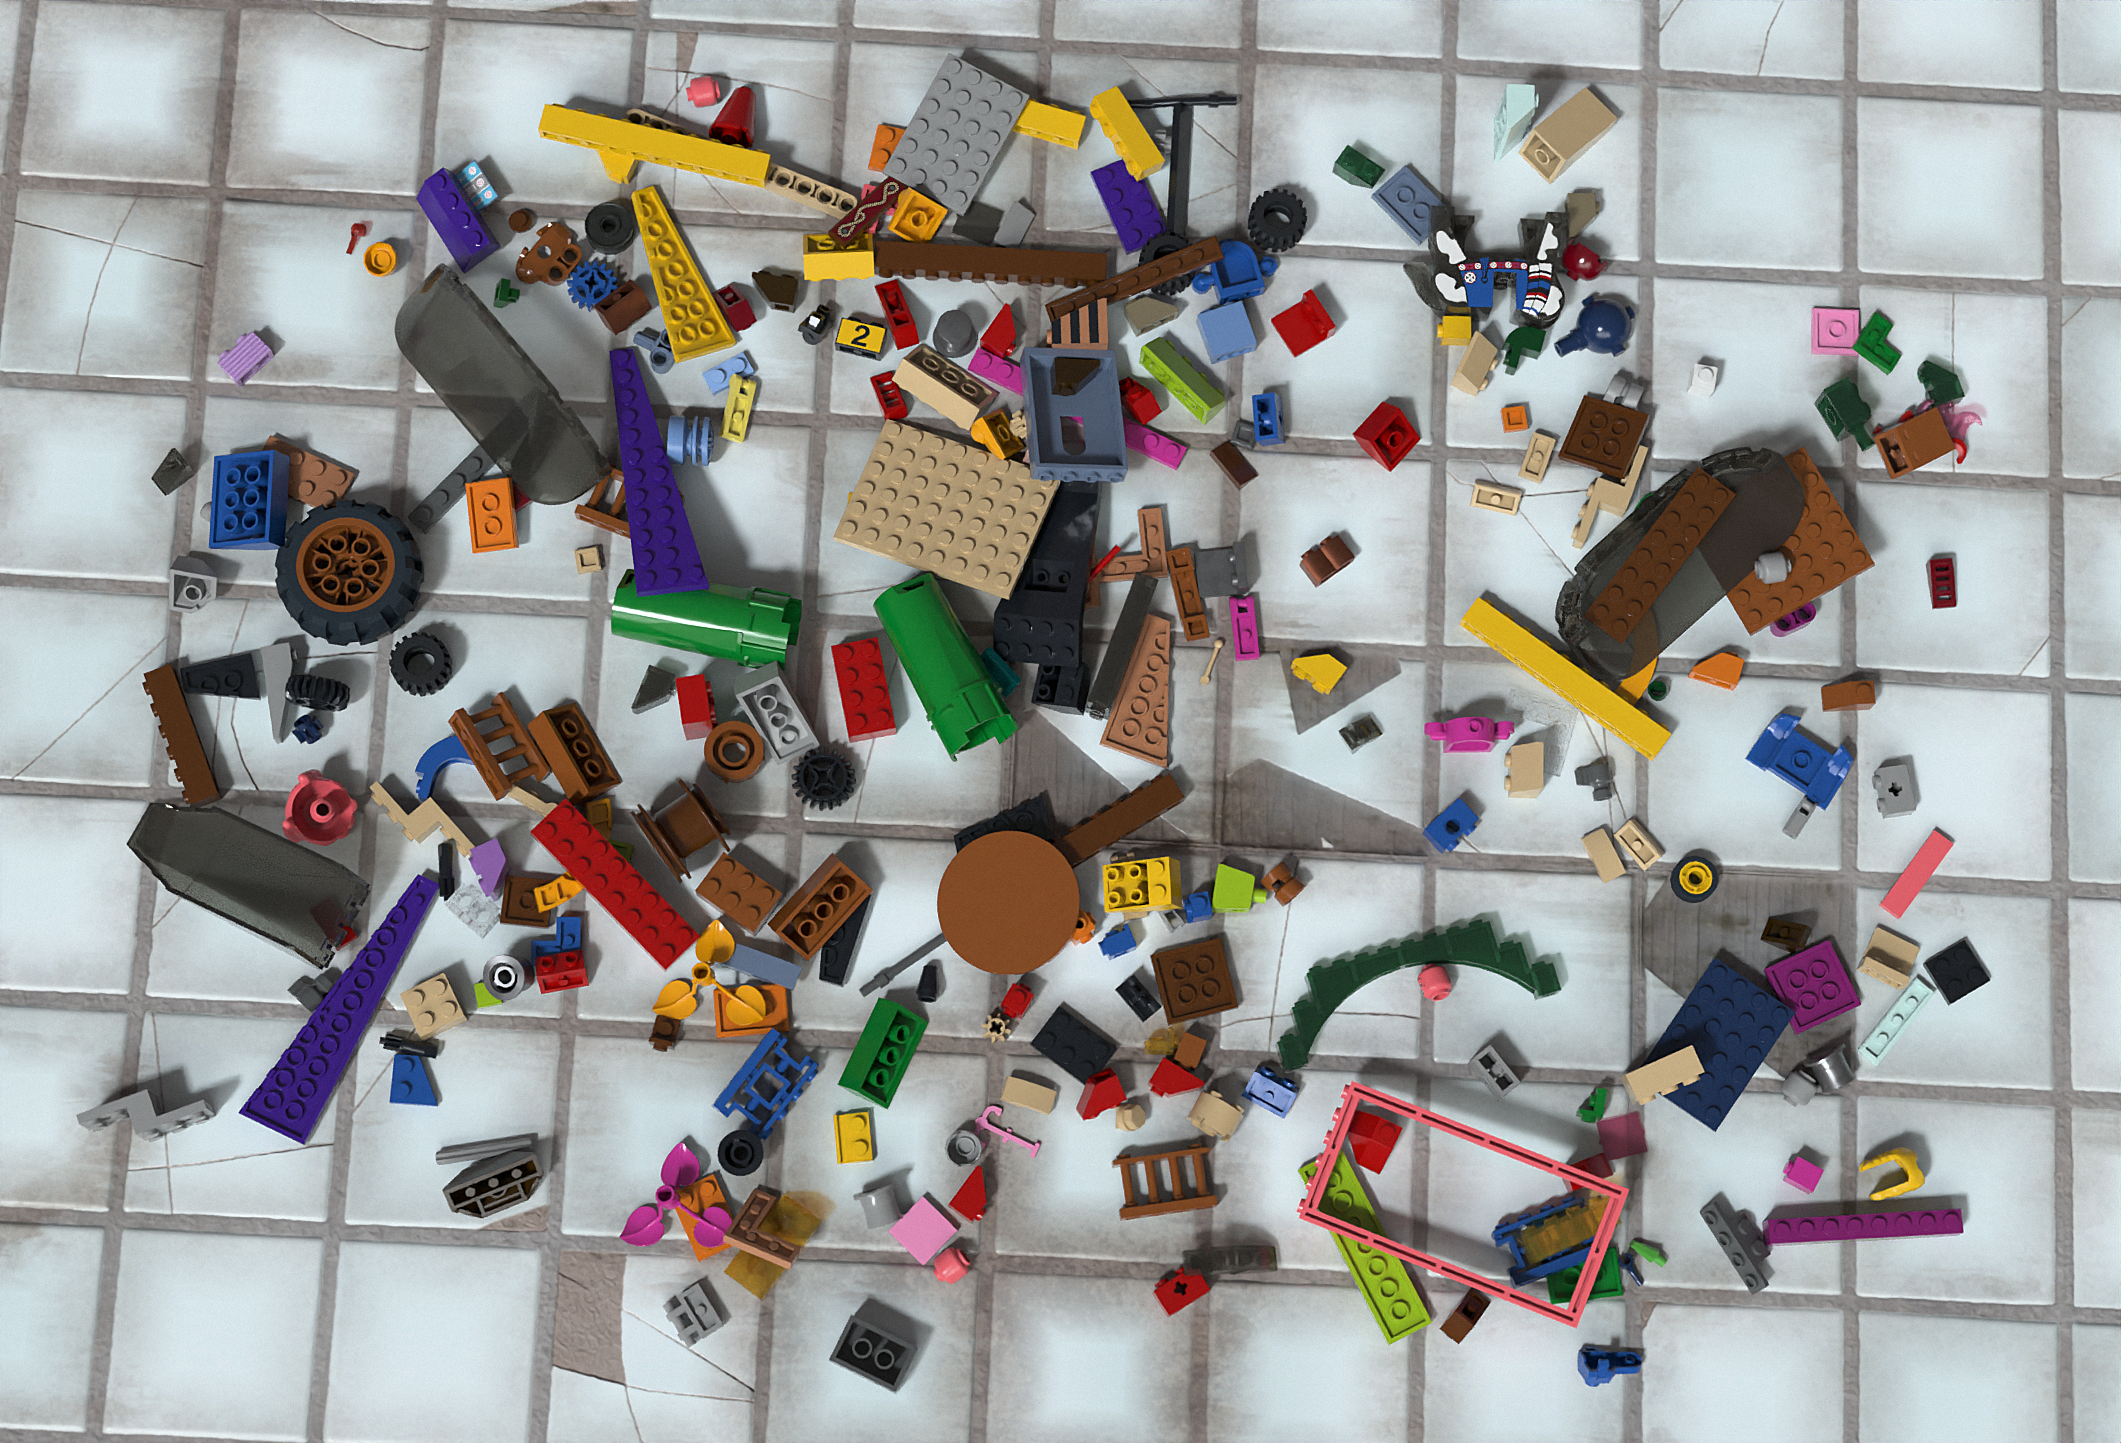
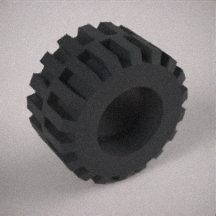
M1273 189L1272 193L1267 190L1264 192L1263 197L1259 195L1251 206L1248 217L1249 235L1251 239L1255 238L1254 243L1257 246L1262 244V249L1266 251L1267 248H1271V252L1275 253L1277 249H1280L1281 252H1285L1287 247L1292 249L1295 247L1296 242H1300L1304 234L1307 222L1306 207H1302L1303 202L1301 199L1296 200V194H1287L1288 190L1283 189V192H1278V189ZM1279 212L1289 219L1290 225L1284 229H1274L1265 222L1264 217L1269 213Z
M1165 232V236H1161V233L1155 235V239L1150 237L1147 240V244L1143 245L1138 267L1152 262L1160 256L1169 255L1193 244L1188 245V239L1186 237L1180 239V234L1175 233L1174 236H1171L1170 232ZM1196 270L1153 287L1151 291L1154 293L1157 290L1161 291L1160 295L1165 296L1166 292H1169L1170 296L1175 295L1176 290L1181 293L1184 291L1185 286L1187 288L1190 286Z
M416 632L411 633L412 637H402L403 642L400 644L397 641L395 651L391 650L390 655L392 659H389L391 673L397 684L405 692L409 691L414 696L418 693L420 697L426 696L428 692L430 695L435 694V689L442 690L444 688L443 683H448L450 680L448 676L452 674L450 654L444 643L438 640L436 636L432 634L428 636L425 632H421V635H417ZM425 653L434 657V665L428 673L413 675L408 672L409 661L415 655Z

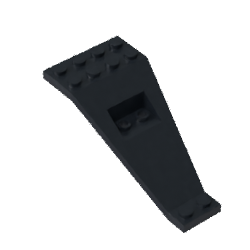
M1061 480L1010 600L1001 598L994 612L993 650L1004 661L1082 667L1083 618L1102 497V481L1089 483L1086 481L1065 482ZM1042 573H1044L1046 576L1045 581L1042 580ZM1063 575L1067 577L1066 583L1063 581Z

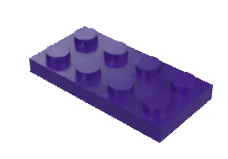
M1123 159L1090 172L1093 183L1126 255L1141 250L1143 245L1147 244V240L1150 237L1155 239V235L1161 233V236H1165L1166 227L1144 179L1137 182L1135 177L1127 171L1126 163Z

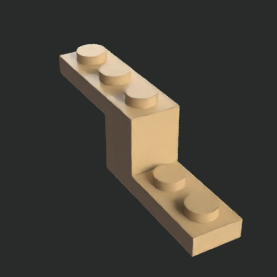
M1639 445L1631 462L1629 472H1627L1625 479H1621L1620 485L1600 477L1597 478L1595 484L1590 483L1586 496L1589 497L1587 505H1582L1578 515L1582 520L1579 526L1575 524L1571 534V538L1574 539L1572 547L1581 550L1597 508L1623 517L1647 454V447Z
M377 781L370 786L373 792L371 798L379 807L383 804L389 810L386 813L395 824L400 822L403 825L404 829L402 832L411 842L415 839L419 844L422 843L442 825V828L439 830L448 840L453 838L458 843L455 848L464 858L467 855L472 857L470 849L475 846L431 797L411 814L407 815Z

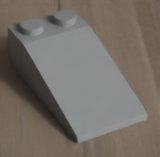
M777 660L734 679L735 696L778 765L821 746L791 684Z

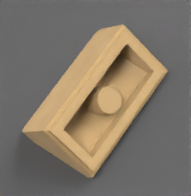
M1475 480L1470 506L1516 516L1521 490Z
M1635 818L1629 820L1613 835L1644 871L1665 854L1662 848Z

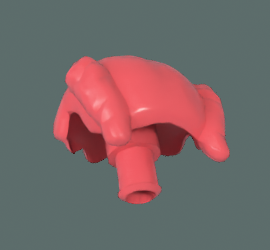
M311 769L302 772L298 776L299 783L289 793L285 806L286 819L282 822L284 835L292 843L306 841L321 846H328L338 839L347 837L350 829L355 824L354 813L358 807L356 800L349 796L342 784L324 778L319 770Z

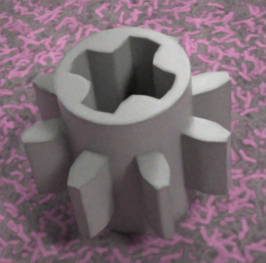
M1155 129L1154 135L1149 136L1164 158L1165 153L1170 154L1172 136H1166V130Z

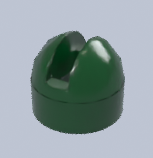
M1654 681L1649 685L1648 694L1651 699L1662 701L1666 698L1668 690L1663 682ZM1653 691H1656V692H1659V693H1663V694H1662V695L1654 694Z

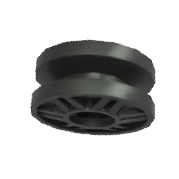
M614 202L601 203L595 206L585 219L587 239L591 247L597 252L605 255H616L625 251L632 244L635 236L633 219L629 211L622 205ZM607 226L615 227V229L610 232L604 230Z

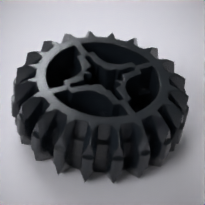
M293 675L288 678L285 687V698L290 703L318 711L335 712L345 710L350 700V688L346 684L317 675Z
M824 747V753H820L819 749L815 748V755L812 756L807 751V760L802 757L798 759L802 766L794 765L793 768L798 773L791 775V778L797 781L792 784L793 789H799L795 793L797 798L804 796L802 804L805 805L811 801L810 809H814L816 804H819V811H823L824 805L828 804V809L831 811L833 810L832 803L834 802L838 807L842 806L840 798L845 801L849 800V796L845 792H854V788L849 785L856 784V779L850 777L855 774V769H848L852 765L850 760L843 763L846 758L844 753L837 758V749L828 754V747ZM819 762L832 763L829 764L826 768H819L816 765L813 766L814 764ZM838 768L844 776L841 787L837 786L833 780ZM807 770L815 779L810 790L804 784ZM823 775L824 777V775H827L828 782L820 783L819 776ZM822 790H829L832 793L834 792V794L829 796L815 795L816 793L818 794Z

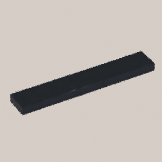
M1182 102L1174 103L1166 226V232H1170L1171 236L1178 233L1180 234V239L1185 237L1192 121V110Z

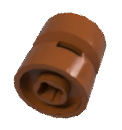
M1284 861L1273 868L1261 880V883L1269 892H1275L1274 898L1282 907L1291 902L1306 887L1297 876H1291L1292 870Z

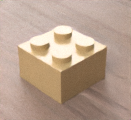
M445 973L400 993L412 1022L423 1041L467 1021V1017Z

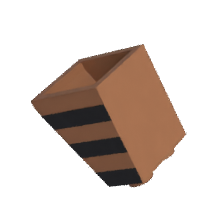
M1107 298L1094 301L1051 321V330L1046 331V348L1107 350Z

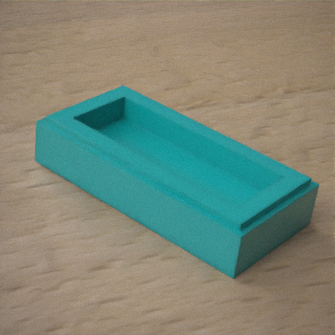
M990 646L985 649L980 657L995 683H999L1003 689L1002 694L1008 697L1022 680Z

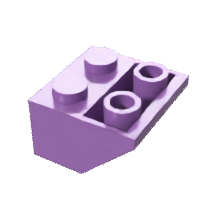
M497 838L470 849L472 857L468 858L476 875L481 874L482 878L478 879L483 893L486 897L491 896L494 902L499 900L505 885L506 875L508 876L511 870L504 851Z

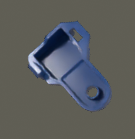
M1583 1346L1578 1352V1372L1585 1380L1586 1385L1597 1387L1599 1384L1609 1383L1616 1374L1639 1373L1642 1366V1356L1632 1351L1609 1352L1595 1346Z

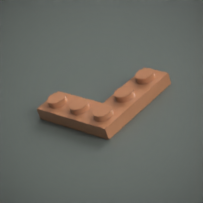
M1161 508L1137 510L1142 555L1114 557L1098 574L1099 584L1168 578ZM1103 558L1096 559L1097 565Z
M754 1188L725 1232L723 1242L790 1270L800 1255L801 1247L759 1230L775 1206L777 1197Z

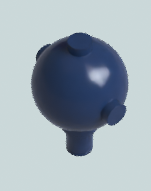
M1593 295L1589 296L1581 302L1584 307L1577 317L1576 328L1571 330L1567 337L1554 343V348L1560 357L1573 351H1582L1586 348L1594 353H1612L1614 357H1617L1626 351L1623 345L1627 342L1631 333V319L1635 318L1634 311L1630 306L1624 307L1612 299H1595Z

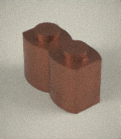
M1339 535L1334 538L1328 536L1320 543V548L1315 551L1310 549L1301 556L1303 560L1299 566L1315 587L1320 586L1354 561L1355 556Z

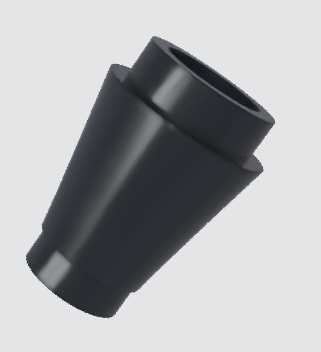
M923 966L916 989L919 1001L927 1003L936 1002L937 997L940 995L938 968L936 966Z

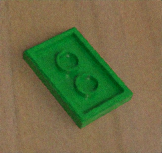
M1616 1246L1606 1249L1588 1300L1623 1296ZM1575 1252L1565 1253V1254H1562V1256L1564 1257V1256L1570 1255V1254L1575 1253ZM1585 1262L1546 1277L1551 1304L1570 1302Z

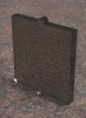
M972 201L964 217L957 214V220L952 233L990 247L995 232L999 230L998 225L1003 211Z

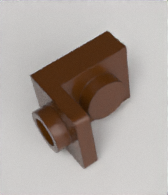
M656 1016L652 1035L648 1041L650 1045H653L654 1050L667 1052V1049L674 1050L681 1023L679 1020Z

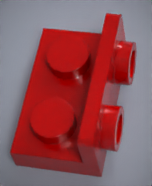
M582 950L535 958L536 976L541 994L589 986Z

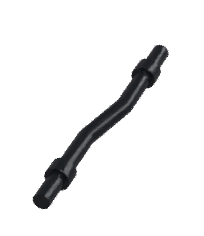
M1208 94V97L1126 100L1132 109L1173 107L1174 103L1182 102L1186 106L1218 108V106L1236 105L1237 102L1236 96L1219 97L1218 94Z

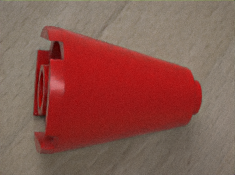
M742 86L733 91L709 128L710 138L730 146L738 144L745 147V149L752 148L755 131L756 94L751 88Z

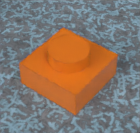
M1524 406L1501 408L1500 414L1504 433L1528 429Z

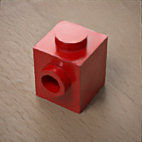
M1013 983L1001 1003L1003 1013L1013 1019L1017 1017L1022 1020L1034 999V994L1031 993L1032 989L1022 983H1019V985Z

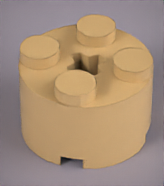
M1207 1091L1201 1092L1186 1119L1192 1120L1191 1124L1209 1136L1214 1137V1135L1218 1134L1222 1136L1220 1141L1229 1143L1243 1118L1244 1109L1234 1103L1229 1105L1224 1102V1097L1215 1091L1210 1093Z

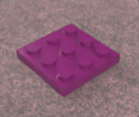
M1829 940L1763 970L1778 1001L1796 1012L1789 1022L1795 1035L1861 1005Z

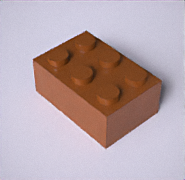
M724 852L695 890L699 898L754 937L783 900V895L780 891Z

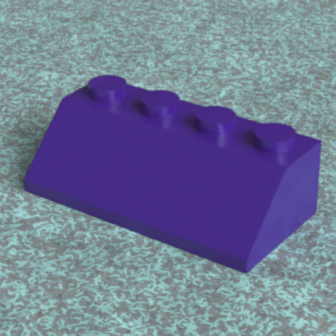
M442 167L424 181L416 200L465 274L501 246L454 172Z

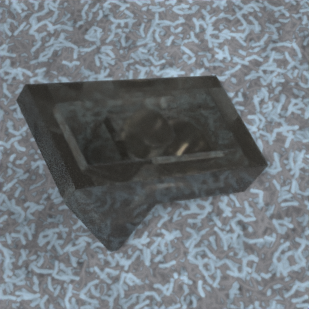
M1370 715L1338 731L1339 737L1352 755L1361 747L1382 735V732Z

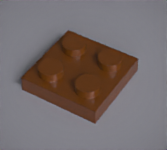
M506 875L499 923L503 925L549 929L551 909L539 913L533 889L544 886L554 880Z

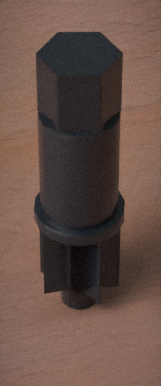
M441 843L438 845L440 897H444V901L449 902L451 897L455 895L453 848L450 843Z
M392 1034L380 1037L379 1044H383V1049L436 1059L439 1050L438 1044Z

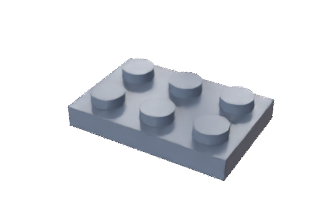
M1406 166L1401 168L1371 196L1418 246L1450 219L1453 214Z

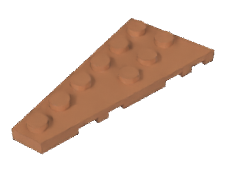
M1147 614L1099 745L1166 769L1170 621Z

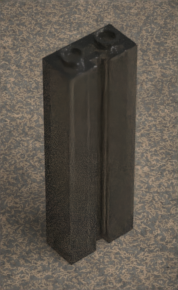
M1139 572L1135 574L1087 701L1086 712L1093 719L1099 721L1103 719L1108 720L1155 597L1159 582L1156 578Z

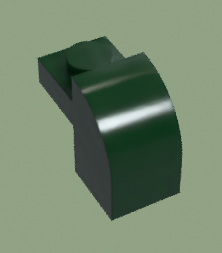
M1520 327L1513 330L1507 336L1502 350L1506 351L1503 365H1506V374L1514 376L1520 355L1538 359L1546 331L1533 327Z

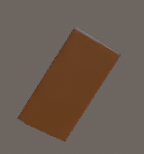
M1229 441L1219 445L1210 452L1211 458L1238 490H1241L1257 477L1256 473Z

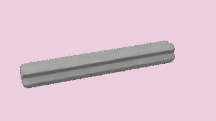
M522 1138L438 1151L435 1157L438 1165L496 1157L508 1151L529 1152L533 1150L531 1138Z

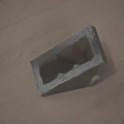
M172 448L151 479L166 496L195 474L176 448Z

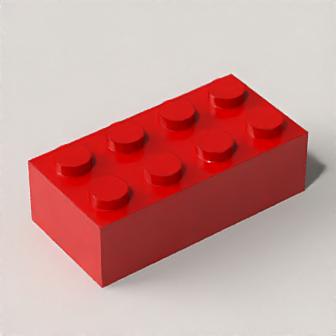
M878 637L831 646L849 743L895 735L896 727Z

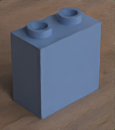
M1234 301L1228 302L1220 308L1214 310L1209 308L1198 314L1196 324L1211 364L1255 351L1257 341L1242 301L1236 303Z

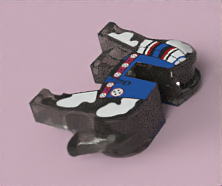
M1431 205L1428 219V249L1433 261V276L1425 262H1406L1403 265V271L1410 279L1419 298L1431 308L1437 317L1442 319L1443 316H1471V322H1487L1493 307V288L1495 290L1510 288L1509 323L1520 327H1533L1545 330L1558 320L1565 304V293L1554 271V265L1561 247L1562 232L1568 225L1570 213L1546 212L1544 219L1520 218L1517 228L1521 259L1492 256L1468 260L1465 255V239L1472 230L1475 216L1454 215L1453 206Z

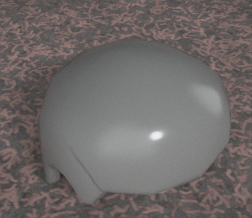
M958 1130L947 1139L945 1152L947 1159L957 1167L971 1166L980 1158L983 1147L980 1138L974 1132Z

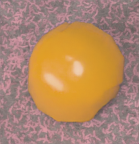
M376 242L369 246L364 253L363 264L366 270L373 276H389L398 267L399 257L397 251L390 244Z

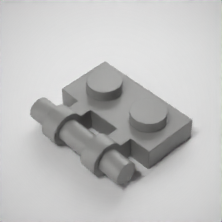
M698 1283L677 1296L682 1304L681 1306L675 1308L671 1301L663 1305L668 1321H672L679 1332L677 1336L680 1341L683 1340L688 1348L696 1344L692 1336L693 1333L698 1331L702 1339L724 1326ZM687 1312L693 1322L689 1327L685 1325L681 1318V1315Z

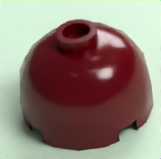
M1571 238L1565 246L1561 258L1563 266L1568 270L1566 275L1576 282L1579 279L1592 281L1598 278L1609 264L1605 260L1601 264L1600 256L1579 242L1575 246V240Z

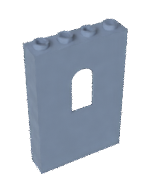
M1024 347L1020 357V369L1031 479H1038L1040 481L1063 480L1065 482L1086 481L1089 483L1096 481L1124 482L1128 472L1115 350ZM1054 358L1100 360V367L1096 377L1075 396L1052 394L1050 369ZM1060 416L1082 417L1085 451L1082 454L1071 455L1065 451L1062 441Z

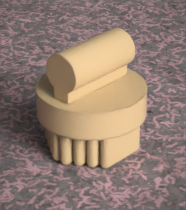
M1123 1104L1120 1107H1116L1115 1129L1134 1131L1141 1128V1126L1145 1125V1111L1140 1105Z

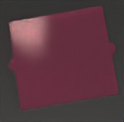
M1638 1113L1596 1123L1600 1136L1599 1144L1602 1145L1607 1161L1648 1152L1643 1136L1645 1131L1641 1128Z

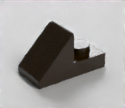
M1768 918L1760 940L1794 954L1796 949L1804 951L1812 928L1805 924Z

